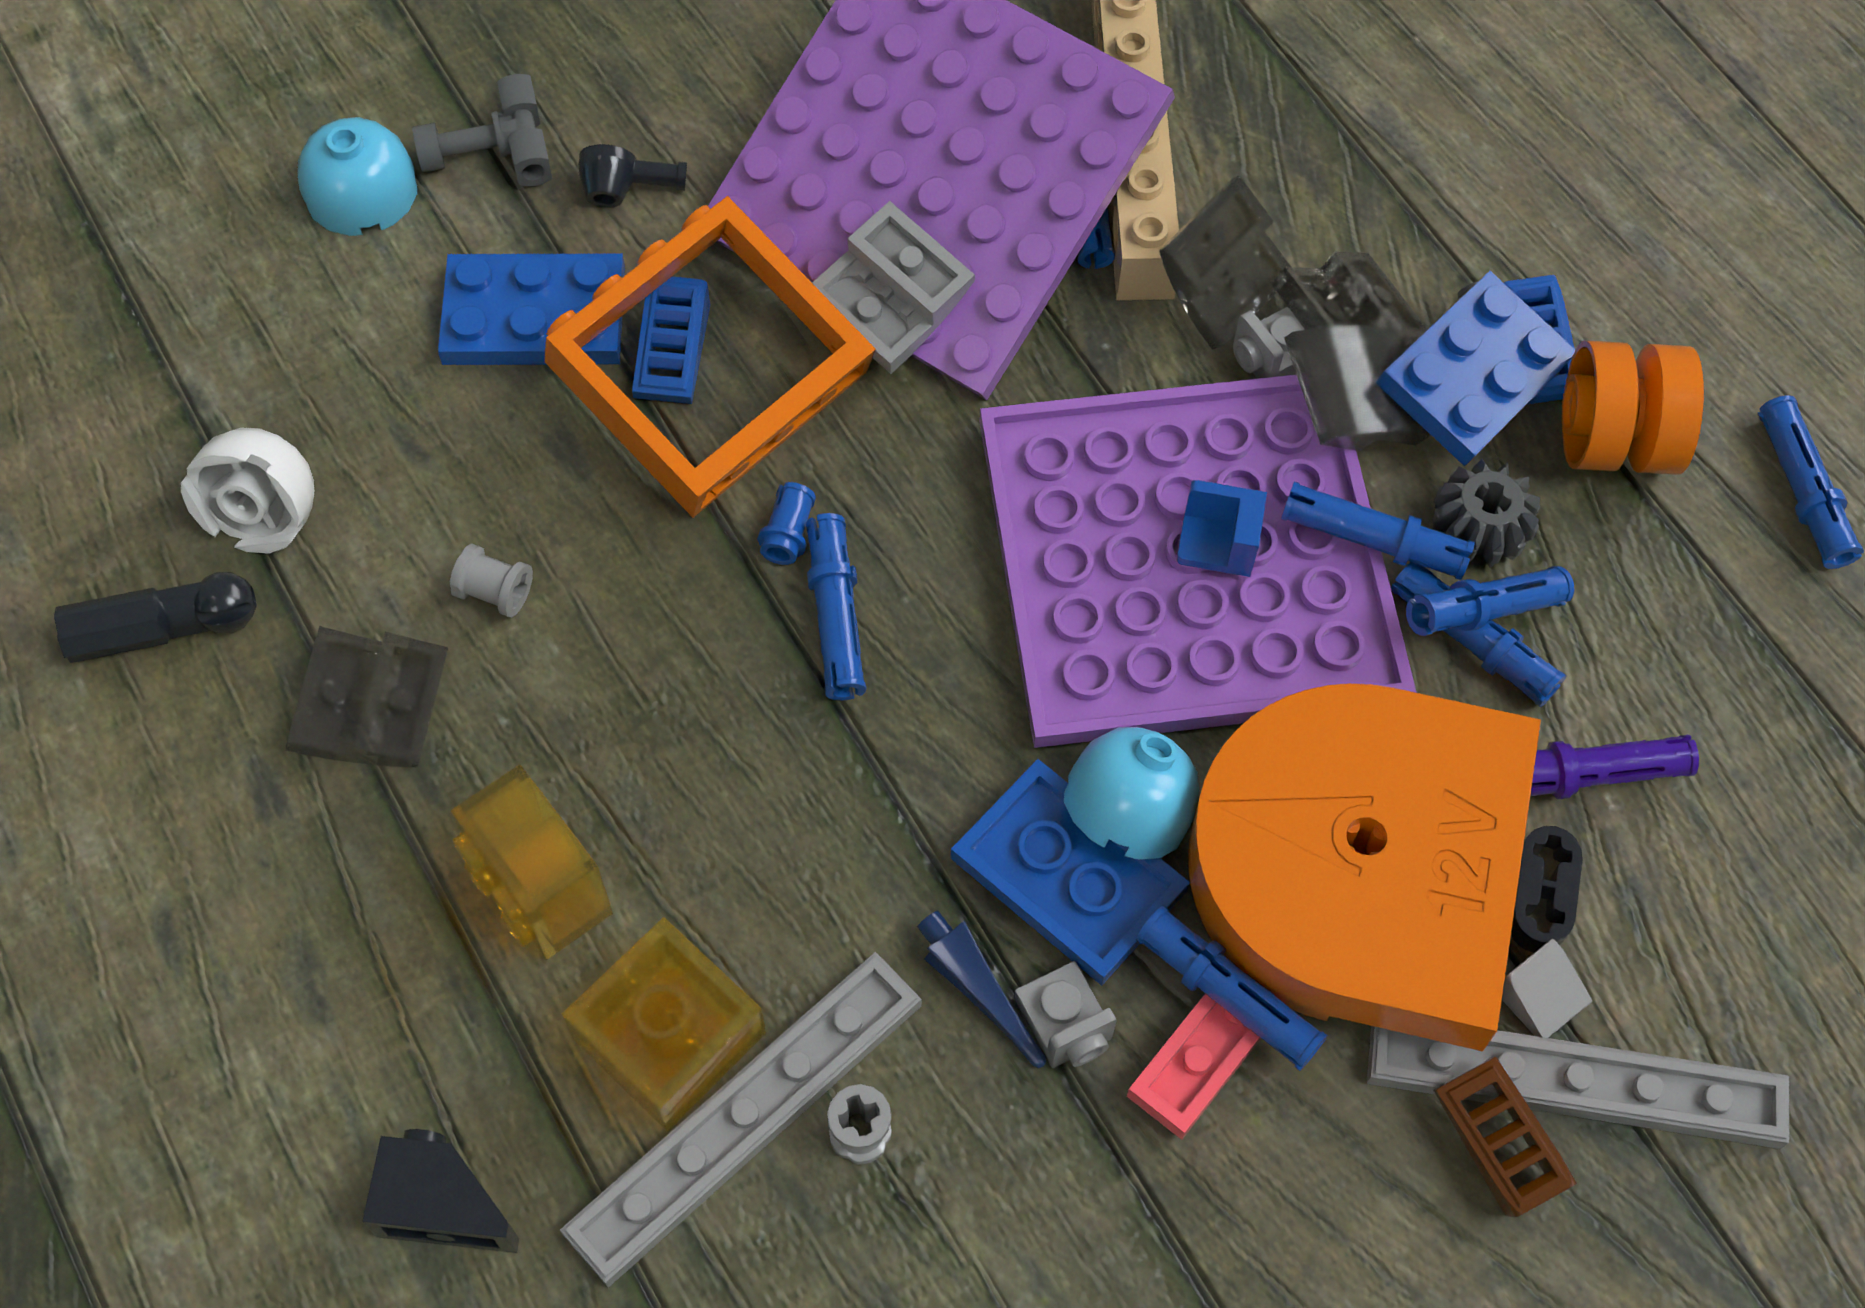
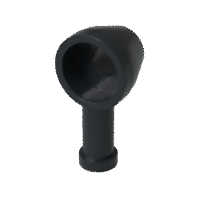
M607 144L587 146L579 153L578 167L587 201L595 206L612 208L621 205L632 183L676 187L678 191H685L687 162L671 164L637 160L635 155L627 149Z

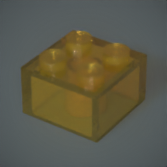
M521 764L450 810L461 833L453 838L452 842L466 862L464 867L486 898L492 895L496 904L503 912L500 915L502 920L522 948L534 942L546 960H548L613 914L598 865Z
M665 917L656 923L562 1013L572 1039L667 1132L766 1034L762 1008Z

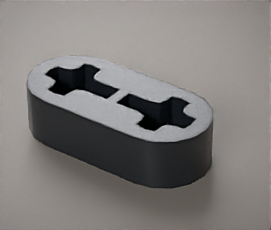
M1543 826L1534 829L1526 837L1523 844L1511 936L1520 947L1532 953L1537 952L1552 939L1561 945L1571 933L1576 920L1583 862L1582 848L1571 833L1557 826ZM1543 847L1552 849L1554 860L1560 862L1551 875L1550 880L1543 879L1545 862L1543 858L1538 856ZM1540 898L1547 899L1546 920L1554 923L1546 933L1536 930V920L1528 917L1540 902Z

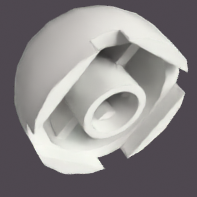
M238 428L213 437L202 447L189 464L187 475L181 482V494L188 512L205 531L216 537L219 531L222 530L231 537L242 539L236 543L235 548L245 552L267 554L284 549L293 541L309 517L315 491L310 467L300 452L280 436L259 428Z

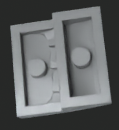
M889 201L847 238L848 251L812 283L876 348L873 359L892 374L923 344L954 309L974 283L975 274Z

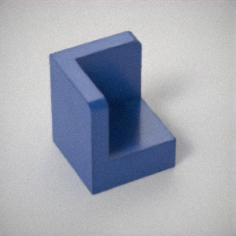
M1200 480L1191 481L1177 562L1184 566L1251 577L1260 544L1267 492Z

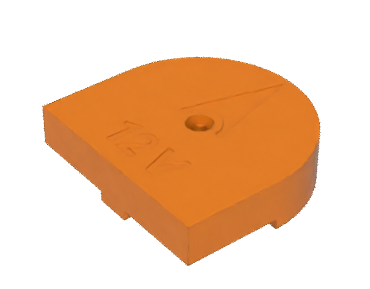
M1352 683L1306 689L1286 696L1251 716L1231 735L1213 760L1204 780L1191 829L1188 850L1191 890L1197 911L1212 941L1216 940L1226 948L1224 953L1226 958L1264 988L1271 991L1292 1010L1323 1021H1327L1328 1017L1331 1016L1483 1052L1498 1030L1541 719L1392 687ZM1355 849L1365 852V855L1356 852Z

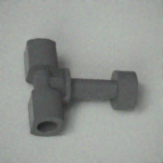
M513 74L497 81L503 112H491L494 124L438 134L435 122L412 126L415 147L422 172L445 168L444 156L499 146L501 158L512 155L519 185L537 186L553 179L543 132L541 129L536 128L541 122L531 76Z

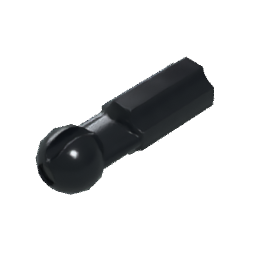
M216 572L197 583L156 590L153 587L58 606L55 608L54 620L57 629V640L63 656L68 658L70 663L164 645L170 639L209 631L215 633H234L245 628L252 619L257 603L254 590L246 579L233 572Z

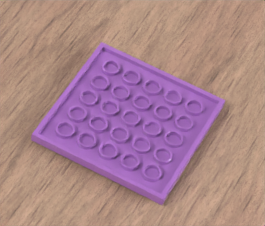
M835 0L708 206L711 209L728 195L788 259L813 282L848 251L847 238L885 204L891 201L975 274L974 283L962 299L911 356L988 400L1175 96L1172 88L1007 0ZM722 238L716 241L717 243L733 251L731 247Z
M1336 370L980 408L979 422L1034 748L1089 742L1118 727H1140L1165 733L1242 724L1266 706L1286 696L1326 685L1348 683L1373 684L1417 693L1382 552L1289 520H1281L1294 481L1302 486L1370 508ZM1200 480L1267 492L1260 544L1251 577L1184 566L1177 562L1191 481Z

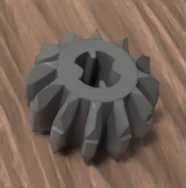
M1481 459L1477 464H1474L1471 471L1459 466L1451 473L1448 483H1444L1443 486L1439 487L1434 499L1436 511L1432 518L1433 529L1465 541L1475 542L1473 552L1468 558L1471 561L1475 558V555H1481L1491 568L1499 562L1501 556L1513 561L1522 553L1529 540H1533L1539 528V519L1536 516L1540 510L1541 497L1527 493L1530 487L1529 477L1515 480L1509 477L1508 462L1495 472L1491 471L1483 459Z

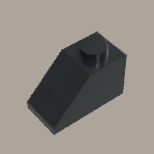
M407 1129L404 1131L403 1138L380 1137L362 1220L377 1238L517 1253L519 1237L451 1143H446L447 1137L445 1135L423 1129Z

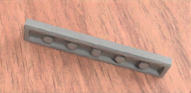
M876 952L873 953L560 1229L562 1235L609 1288L921 1007L922 999Z
M1371 1026L1367 1084L1435 1094L1434 1089L1496 1056L1531 1110L1782 1149L1789 1144L1788 1075L1497 1030L1482 1052ZM1490 1084L1465 1099L1487 1103L1499 1095L1493 1084Z

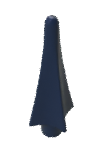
M938 910L922 920L917 928L931 944L927 948L930 952L924 960L974 1003L1015 1044L1032 1066L1036 1068L1044 1067L1047 1062L1046 1056L1028 1033L1009 1003L966 922L963 921L955 929H952Z

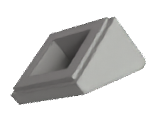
M1554 939L1550 940L1515 968L1504 980L1502 1001L1532 1034L1538 1037L1549 1038L1593 1001L1564 950Z

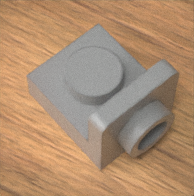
M1292 304L1261 321L1251 310L1240 315L1233 343V351L1240 366L1248 373L1253 372L1257 379L1294 375L1323 360L1328 345L1298 308Z
M1075 961L1015 990L1014 999L1051 1068L1069 1060L1074 1067L1081 1066L1099 1057L1109 1048L1107 1041L1113 1037L1117 1019L1110 1008L1102 1010Z

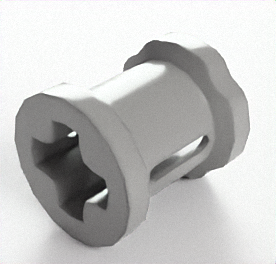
M471 543L464 548L452 570L450 578L451 595L463 600L472 596L498 606L500 614L512 618L521 610L527 599L532 584L533 570L530 565L520 561L510 565L486 556L484 548Z
M858 1084L848 1086L839 1091L830 1102L827 1113L831 1145L838 1156L849 1159L854 1164L871 1163L884 1154L885 1147L891 1139L890 1105L884 1095L871 1086ZM854 1114H861L865 1123H871V1133L859 1136L855 1127H849V1117Z

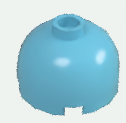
M354 117L342 118L325 124L309 137L298 159L299 190L313 220L332 232L355 236L363 235L360 228L371 227L376 224L380 225L381 230L391 227L409 212L417 195L415 169L411 158L399 137L376 121Z
M1118 727L1092 740L1081 753L1069 773L1068 785L1064 791V804L1073 822L1090 840L1105 847L1110 839L1119 845L1129 847L1125 856L1138 860L1161 858L1176 850L1195 817L1200 798L1198 772L1190 757L1173 740L1159 732L1140 727Z

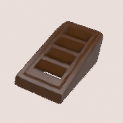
M1496 1056L1433 1090L1505 1216L1518 1217L1577 1184L1560 1153ZM1493 1084L1499 1096L1467 1113L1460 1101ZM1508 1110L1513 1122L1483 1138L1476 1126ZM1523 1136L1528 1148L1499 1163L1493 1151ZM1538 1162L1544 1174L1516 1189L1509 1177Z

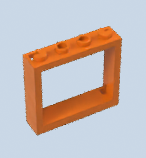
M728 195L711 209L708 205H703L695 210L686 219L682 226V231L667 243L663 239L654 242L642 253L638 259L637 267L623 278L618 274L608 278L597 288L592 296L593 301L577 314L573 310L565 312L551 324L546 333L548 336L546 337L545 363L692 518L866 374L876 350ZM722 238L833 354L695 468L581 348Z

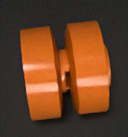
M1587 340L1580 342L1570 362L1562 402L1563 445L1566 461L1570 468L1617 471L1622 466L1626 456H1628L1630 466L1637 473L1682 474L1688 468L1694 456L1703 416L1704 381L1701 361L1697 351L1692 346L1647 344L1641 349L1635 361L1634 353L1628 343Z

